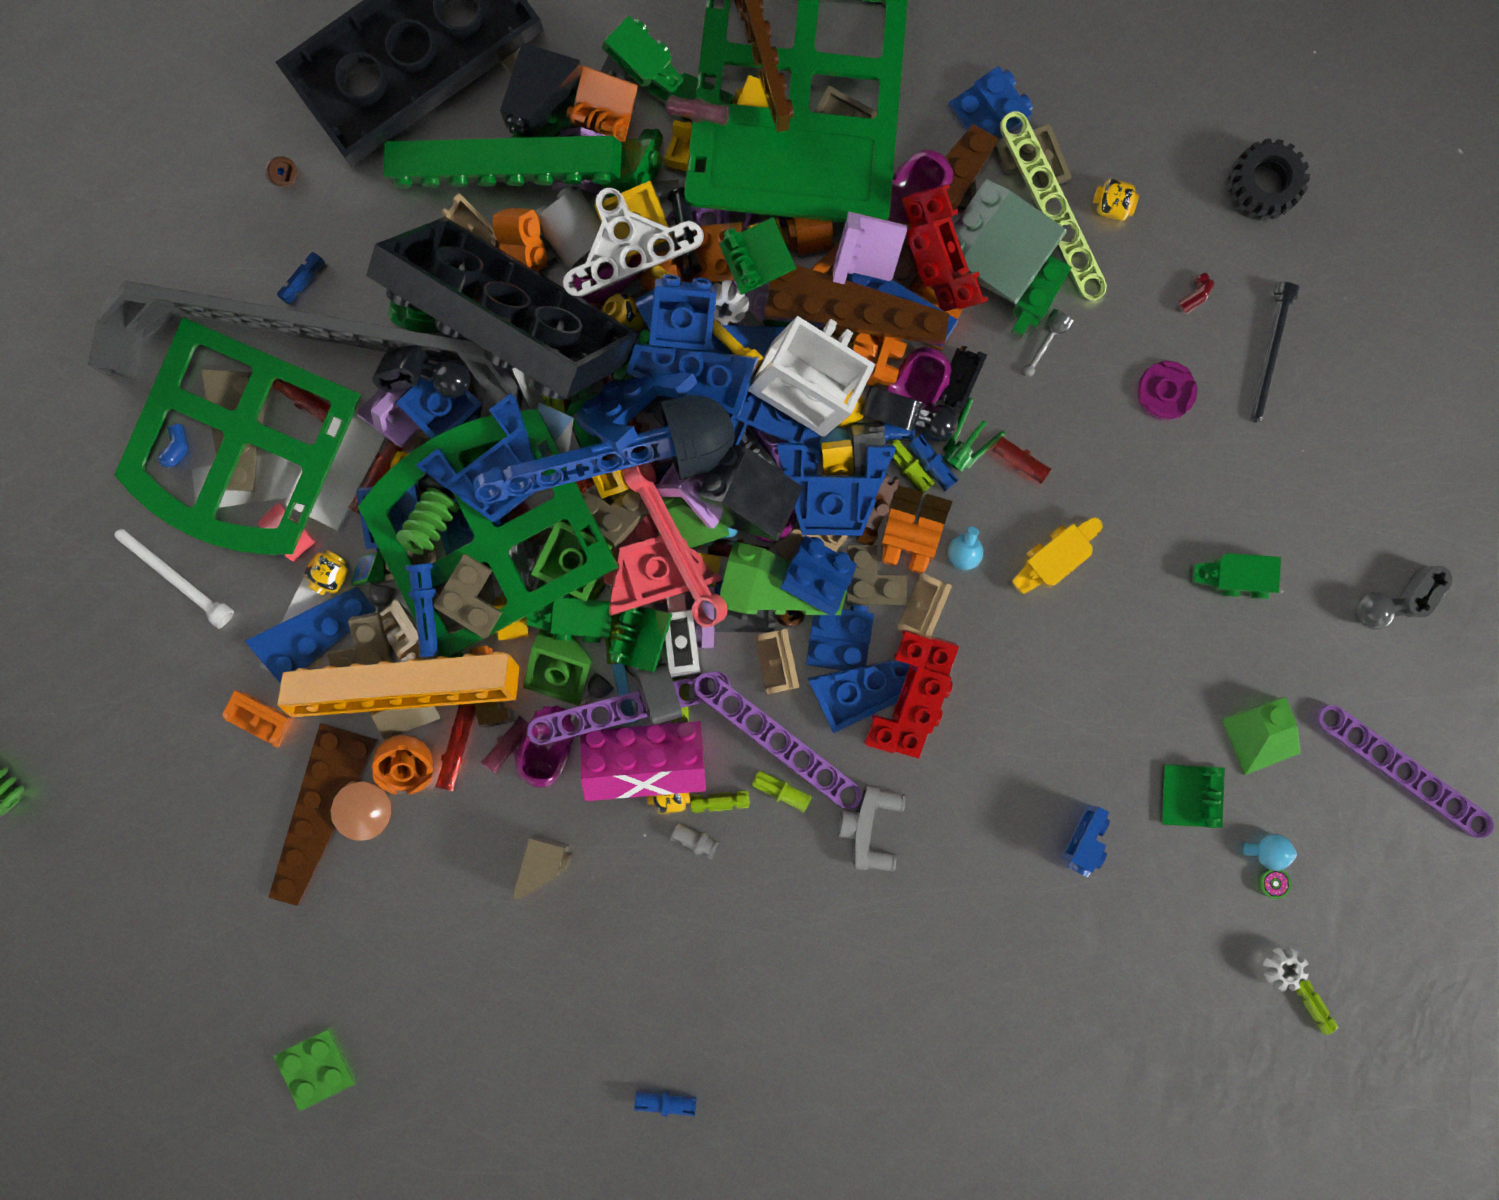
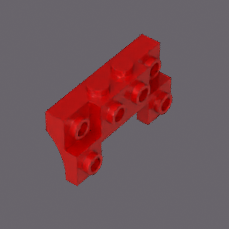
M949 184L925 189L902 198L911 224V228L907 229L906 235L918 267V273L922 278L925 288L932 286L939 308L943 311L956 308L960 310L988 301L987 296L983 297L977 281V277L980 276L979 271L963 275L969 272L951 220V216L958 214V210H953L946 190L950 188Z
M903 629L901 643L897 654L895 653L893 658L910 664L892 715L894 720L873 714V722L867 739L865 738L863 743L893 754L898 752L919 759L928 733L932 734L934 726L937 727L940 724L943 714L941 707L944 698L947 699L952 691L953 682L949 674L959 646L954 642L939 637L926 636Z

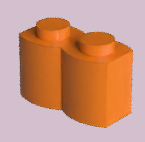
M506 208L493 215V230L500 243V250L535 271H539L547 266L546 249L540 239V223L533 209Z
M794 217L787 220L789 246L791 251L796 250L798 257L833 248L832 221Z

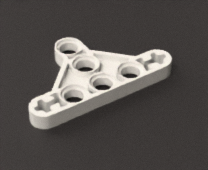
M604 188L596 197V206L602 223L585 264L573 268L566 273L563 285L569 294L578 297L585 296L698 248L703 242V230L699 225L691 221L682 222L668 228L629 211L626 201L619 191L614 188ZM610 193L615 194L619 200L617 208L612 211L605 210L602 205L604 196ZM619 222H626L630 227L629 236L622 240L616 238L614 227ZM687 227L691 231H697L698 235L693 237L694 243L690 244L689 241L683 240L678 243L681 249L676 251L675 242L670 237L671 233L675 232V237L679 238L685 235L684 229ZM658 239H666L669 242V252L664 256H657L653 251V245ZM633 250L638 251L642 257L640 265L636 268H630L625 262L627 253ZM604 262H609L614 268L612 277L607 280L601 279L597 272L599 265ZM591 268L592 277L597 282L596 285L593 286V282L588 280L582 283V290L580 291L576 287H571L570 283L574 282V275L577 274L580 278L587 277L589 273L586 270Z

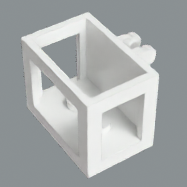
M797 316L771 342L762 363L759 365L751 381L748 391L825 437L852 414L876 364L847 347L853 335V332L850 330H845L840 335L839 341L831 337L837 325V322L830 319L823 331ZM853 390L847 404H845L844 401L847 395Z

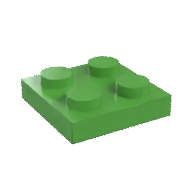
M331 1028L273 1056L299 1111L356 1083Z

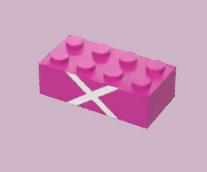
M701 721L601 729L580 735L581 782L585 801L706 791Z

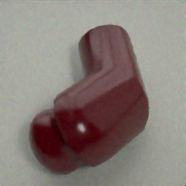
M1202 273L1194 279L1198 289L1178 301L1186 314L1204 303L1212 292L1214 280H1211L1207 273Z

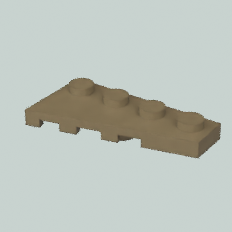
M201 369L206 400L226 409L235 410L252 372ZM211 427L217 454L224 434L222 431ZM252 444L245 446L230 479L227 491L255 492L257 446Z

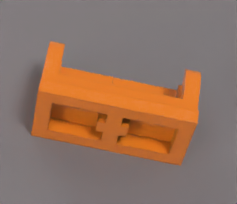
M234 690L222 714V717L227 722L240 727L276 748L279 747L294 719L242 690Z

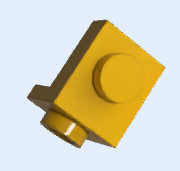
M677 120L673 122V136L664 158V166L687 171L692 131L691 122Z

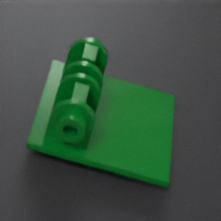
M774 217L741 233L736 232L734 228L728 229L724 232L725 237L723 241L719 243L741 295L797 269Z
M641 606L621 612L619 621L625 623L626 626L616 625L617 628L623 629L624 633L623 635L614 633L613 636L622 640H612L610 650L608 651L611 654L609 660L654 673L673 614Z
M1164 765L1162 825L1223 828L1225 768Z

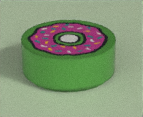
M1267 869L1259 878V888L1265 896L1280 899L1289 893L1291 879L1283 870L1272 871Z

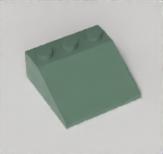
M988 179L985 180L954 225L969 272L963 275L979 271L980 276L977 277L979 285L1015 304L1020 300L1067 232L1063 226L1021 197Z

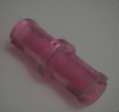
M671 95L667 102V114L691 118L692 122L700 123L701 121H707L724 126L729 118L728 106L706 103L702 98L691 100Z
M520 715L503 737L500 735L496 739L498 743L481 761L482 764L495 774L507 758L518 750L517 746L520 744L523 732L528 724Z

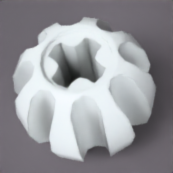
M724 280L722 285L716 282L714 284L717 285L714 318L720 321L721 325H730L731 321L737 324L745 317V312L749 309V298L745 294L741 295L738 287L734 286L730 280Z
M1289 946L1286 947L1285 952H1283L1281 947L1272 950L1273 958L1270 960L1265 957L1263 966L1269 967V970L1263 973L1267 982H1274V989L1282 992L1286 991L1287 986L1291 991L1301 988L1299 980L1307 981L1309 972L1303 971V968L1308 965L1305 956L1297 957L1299 951ZM1284 964H1287V969L1289 970L1287 974H1284L1285 971L1282 968Z

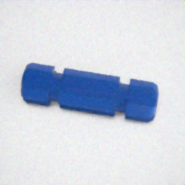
M311 252L305 259V265L301 263L286 281L289 284L286 287L283 285L277 292V296L286 304H292L297 298L295 294L297 292L301 293L314 278L315 270L319 272L324 266L325 261L315 252Z

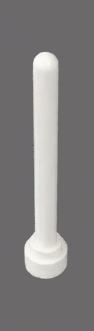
M119 529L115 532V538L205 610L206 616L209 617L208 621L217 629L222 628L231 619L234 610L225 603H214L125 530Z

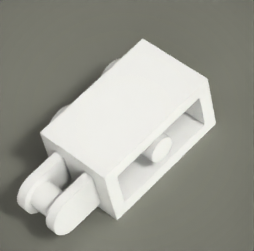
M682 593L667 598L668 613L673 614L665 637L671 678L700 674L692 610L686 611L685 596Z

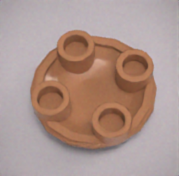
M365 781L349 782L334 797L331 806V821L337 831L346 838L356 841L369 840L379 835L388 825L391 816V804L385 791L376 784Z

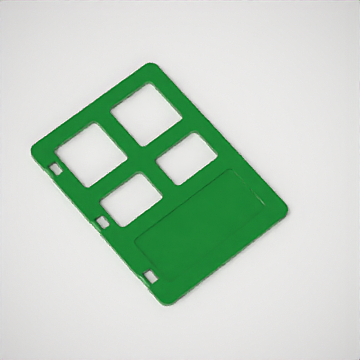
M707 0L684 191L685 201L690 206L842 223H846L848 212L888 221L891 205L908 0H859L883 3L886 6L883 48L880 58L816 51L815 38L819 0H798L794 46L790 49L777 48L779 57L777 69L787 71L791 75L788 99H791L794 110V117L790 118L789 129L781 132H776L769 108L728 104L720 101L724 66L734 65L760 68L761 65L755 66L752 45L730 43L726 39L731 0H724L723 9L713 8L714 0ZM819 74L877 81L879 83L877 116L870 119L811 112L809 110L812 76ZM705 77L716 78L714 90L704 89ZM696 159L706 160L705 173L695 172Z

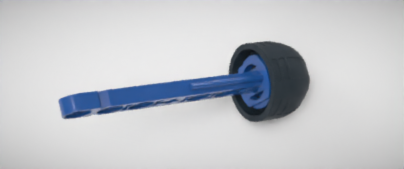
M687 395L660 402V409L664 427L637 434L638 437L621 453L615 452L610 444L606 446L604 443H599L509 466L502 472L501 469L485 472L474 478V494L481 503H493L508 499V496H520L672 457L679 480L706 474L720 464L719 461L734 444V426L727 411L718 402L706 396ZM635 447H646L645 450L639 453L631 452ZM607 454H616L611 460H602V457ZM547 469L556 470L549 476L541 475ZM516 477L525 478L523 482L511 483V480ZM485 485L495 486L490 491L480 490Z

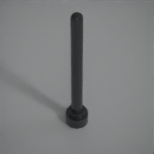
M1276 282L1274 295L1276 296L1275 301L1278 304L1251 413V420L1255 423L1263 419L1289 306L1293 304L1294 300L1298 299L1300 286L1294 283Z

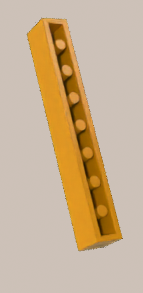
M497 651L491 653V655L480 656L465 654L462 657L456 658L438 656L432 660L408 659L406 662L397 663L381 661L373 665L354 663L349 667L324 666L322 669L313 670L298 668L295 671L283 672L277 705L292 718L516 700L519 665L508 653Z

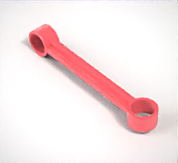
M649 462L622 469L625 482L633 491L639 492L695 600L692 606L693 618L703 627H711L723 621L727 615V604L720 595L711 593L654 484L656 482V472L652 464ZM705 600L714 605L716 609L715 620L708 618L704 613L703 603Z

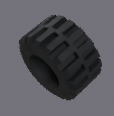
M1271 138L1264 139L1261 144L1257 141L1247 148L1232 165L1233 169L1228 175V179L1231 182L1227 185L1228 192L1233 191L1234 194L1230 199L1232 203L1238 201L1240 206L1237 209L1241 213L1247 210L1249 212L1247 216L1252 219L1259 215V220L1266 221L1269 217L1273 220L1279 218L1282 214L1285 215L1302 199V196L1308 189L1306 184L1310 181V174L1305 173L1309 165L1308 162L1302 163L1301 158L1304 155L1301 151L1296 154L1293 151L1295 147L1293 144L1289 143L1287 146H1284V140L1277 139L1272 143ZM1266 166L1279 174L1282 180V190L1280 193L1265 192L1257 185L1254 178L1256 167Z

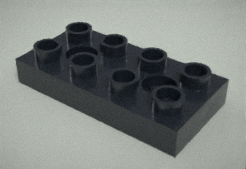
M362 0L275 63L345 160L353 167L384 145L385 141L394 138L521 47L522 42L528 43L544 31L541 19L528 1L467 0L473 1L478 5L477 13L468 24L454 27L447 25L441 20L444 7L452 0ZM368 66L379 70L380 79L372 92L362 96H355L345 91L346 78L355 68Z
M447 217L437 219L376 243L366 274L367 277L387 289L386 296L392 302L403 307H417L435 318V326L439 331L456 338H468L485 349L484 356L488 361L499 367L518 369L535 380L534 387L538 392L553 399H567L627 365L640 334L582 298L569 294L562 286Z

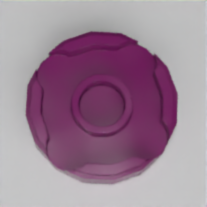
M1162 361L1153 364L1143 372L1138 381L1137 397L1139 404L1147 414L1155 419L1169 421L1180 418L1192 408L1196 401L1198 389L1196 381H1194L1190 370L1178 362Z

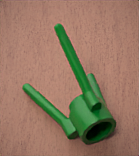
M968 398L958 418L957 431L942 449L946 452L943 460L960 472L965 467L969 469L979 457L1006 434L1005 431L999 432L971 455L973 450L969 447L987 424L985 420H982L965 443L958 441L955 445L973 402L972 398Z

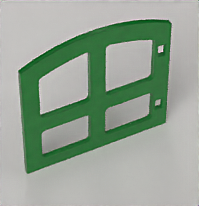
M183 317L114 476L150 512L191 537L215 546L240 552L263 555H293L362 395ZM203 345L252 367V374L235 410L226 409L181 388V381L197 346ZM275 379L284 380L330 401L331 407L314 444L308 445L259 423L258 415ZM170 410H175L222 431L224 434L223 441L193 507L187 506L174 497L145 470V463ZM334 417L342 420L335 437L327 434ZM247 444L257 446L300 465L302 468V474L277 528L248 527L219 521L216 518L217 509ZM296 503L304 506L297 523L290 520Z
M538 409L521 410L536 458H543L538 446L545 441L553 455L560 454L561 452ZM493 415L454 427L413 450L394 465L373 486L358 506L415 621L414 599H410L408 592L411 590L409 572L405 570V566L414 564L406 548L396 538L398 532L389 516V511L415 483L427 474L421 471L417 464L436 449L443 451L459 473L465 468L461 460L463 452L499 442L507 437V434ZM547 469L543 472L545 476H549L556 470ZM576 481L552 487L554 497L551 500L500 527H496L492 521L454 494L474 534V540L433 562V568L430 569L432 587L437 588L448 582L464 554L471 556L480 563L487 562L507 599V604L499 609L503 613L490 633L492 635L619 568ZM565 519L568 520L587 556L586 563L532 592L528 591L509 555L510 549ZM588 525L597 543H593L590 546L587 545L581 533V530L588 527ZM419 573V575H420V584H421V587H422L421 573ZM433 607L439 655L433 656L434 658L438 656L449 658L484 639L466 627L450 634L437 609ZM424 613L426 636L428 639L426 614Z

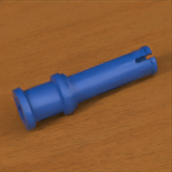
M433 563L405 566V570L409 572L411 586L408 595L410 599H414L420 657L439 655L432 597H435L436 589L432 587L430 570L433 568ZM419 573H421L422 587H421V584H420V575H419ZM424 613L426 614L428 639L426 636Z

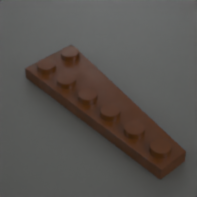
M734 0L740 21L745 22L747 42L752 43L755 66L761 65L759 68L760 83L776 132L786 131L789 129L790 118L794 117V110L791 99L786 100L784 91H786L785 76L783 72L779 73L777 69L779 64L776 46L771 47L769 41L771 38V27L769 21H764L762 16L764 12L763 0Z
M975 124L967 130L945 156L953 170V180L949 185L950 188L947 190L953 210L958 209L999 141V138ZM901 223L906 225L907 229L911 228V224ZM906 235L892 280L909 290L919 273Z
M796 264L797 269L769 283L765 319L792 322L799 316L811 325L825 327L828 321L832 319L837 322L835 329L845 331L848 329L851 332L943 346L946 342L949 320L948 312L847 280L845 284L833 282V276Z
M319 724L268 898L295 906L300 905L336 829L331 821L333 799L349 782L359 781L379 739L327 724Z

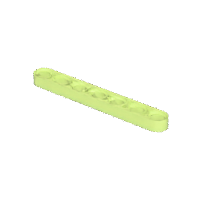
M1010 112L1000 122V131L1038 210L1061 226L1068 225L1074 230V237L1070 242L1061 240L1056 247L1063 262L1072 267L1069 274L1078 293L1085 300L1093 301L1100 299L1105 294L1107 288L1104 276L1028 119L1021 112ZM1014 117L1021 121L1022 130L1020 133L1011 134L1008 132L1006 122L1009 118ZM1022 145H1031L1035 149V157L1032 161L1021 159L1019 149ZM1040 171L1048 176V184L1045 188H1037L1033 184L1032 177L1034 173ZM1054 198L1061 203L1059 214L1050 215L1046 211L1045 204L1047 200ZM1076 252H1082L1087 257V264L1082 269H1077L1072 265L1071 258ZM1090 278L1097 280L1100 284V290L1094 296L1087 294L1084 289L1085 282Z

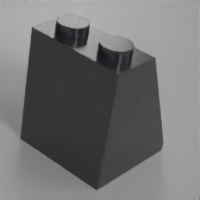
M521 43L500 108V113L510 133L520 137H526V134L535 136L578 90L582 71L580 60L527 43Z
M733 444L732 448L730 447L725 456L719 461L720 464L708 472L697 496L728 528L779 541L803 487L749 448Z

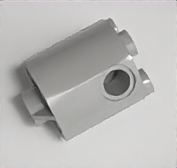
M568 186L560 191L557 195L558 200L550 206L545 204L535 211L539 219L540 231L544 234L551 248L568 271L586 263L601 226L599 215L587 199L582 189L574 190L572 186ZM608 262L600 264L598 270L602 268L604 265H606Z

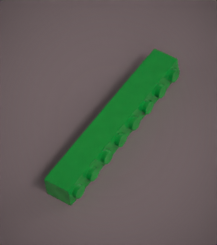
M613 135L385 141L383 177L398 188H411L412 184L437 188L439 183H449V185L454 187H466L467 183H478L481 186L491 187L495 186L496 182H506V184L511 186H522L524 182L535 181V184L552 185L553 181H563L565 184L578 185L581 184L582 180H592L596 184H609L610 180H620L622 143Z

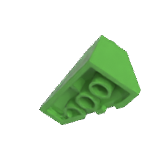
M734 541L720 596L725 600L728 610L744 614H757L758 610H774L775 615H785L786 610H800L805 615H828L780 588L790 561L765 548ZM846 590L844 592L839 610L836 612L835 615H841L843 605L847 594Z

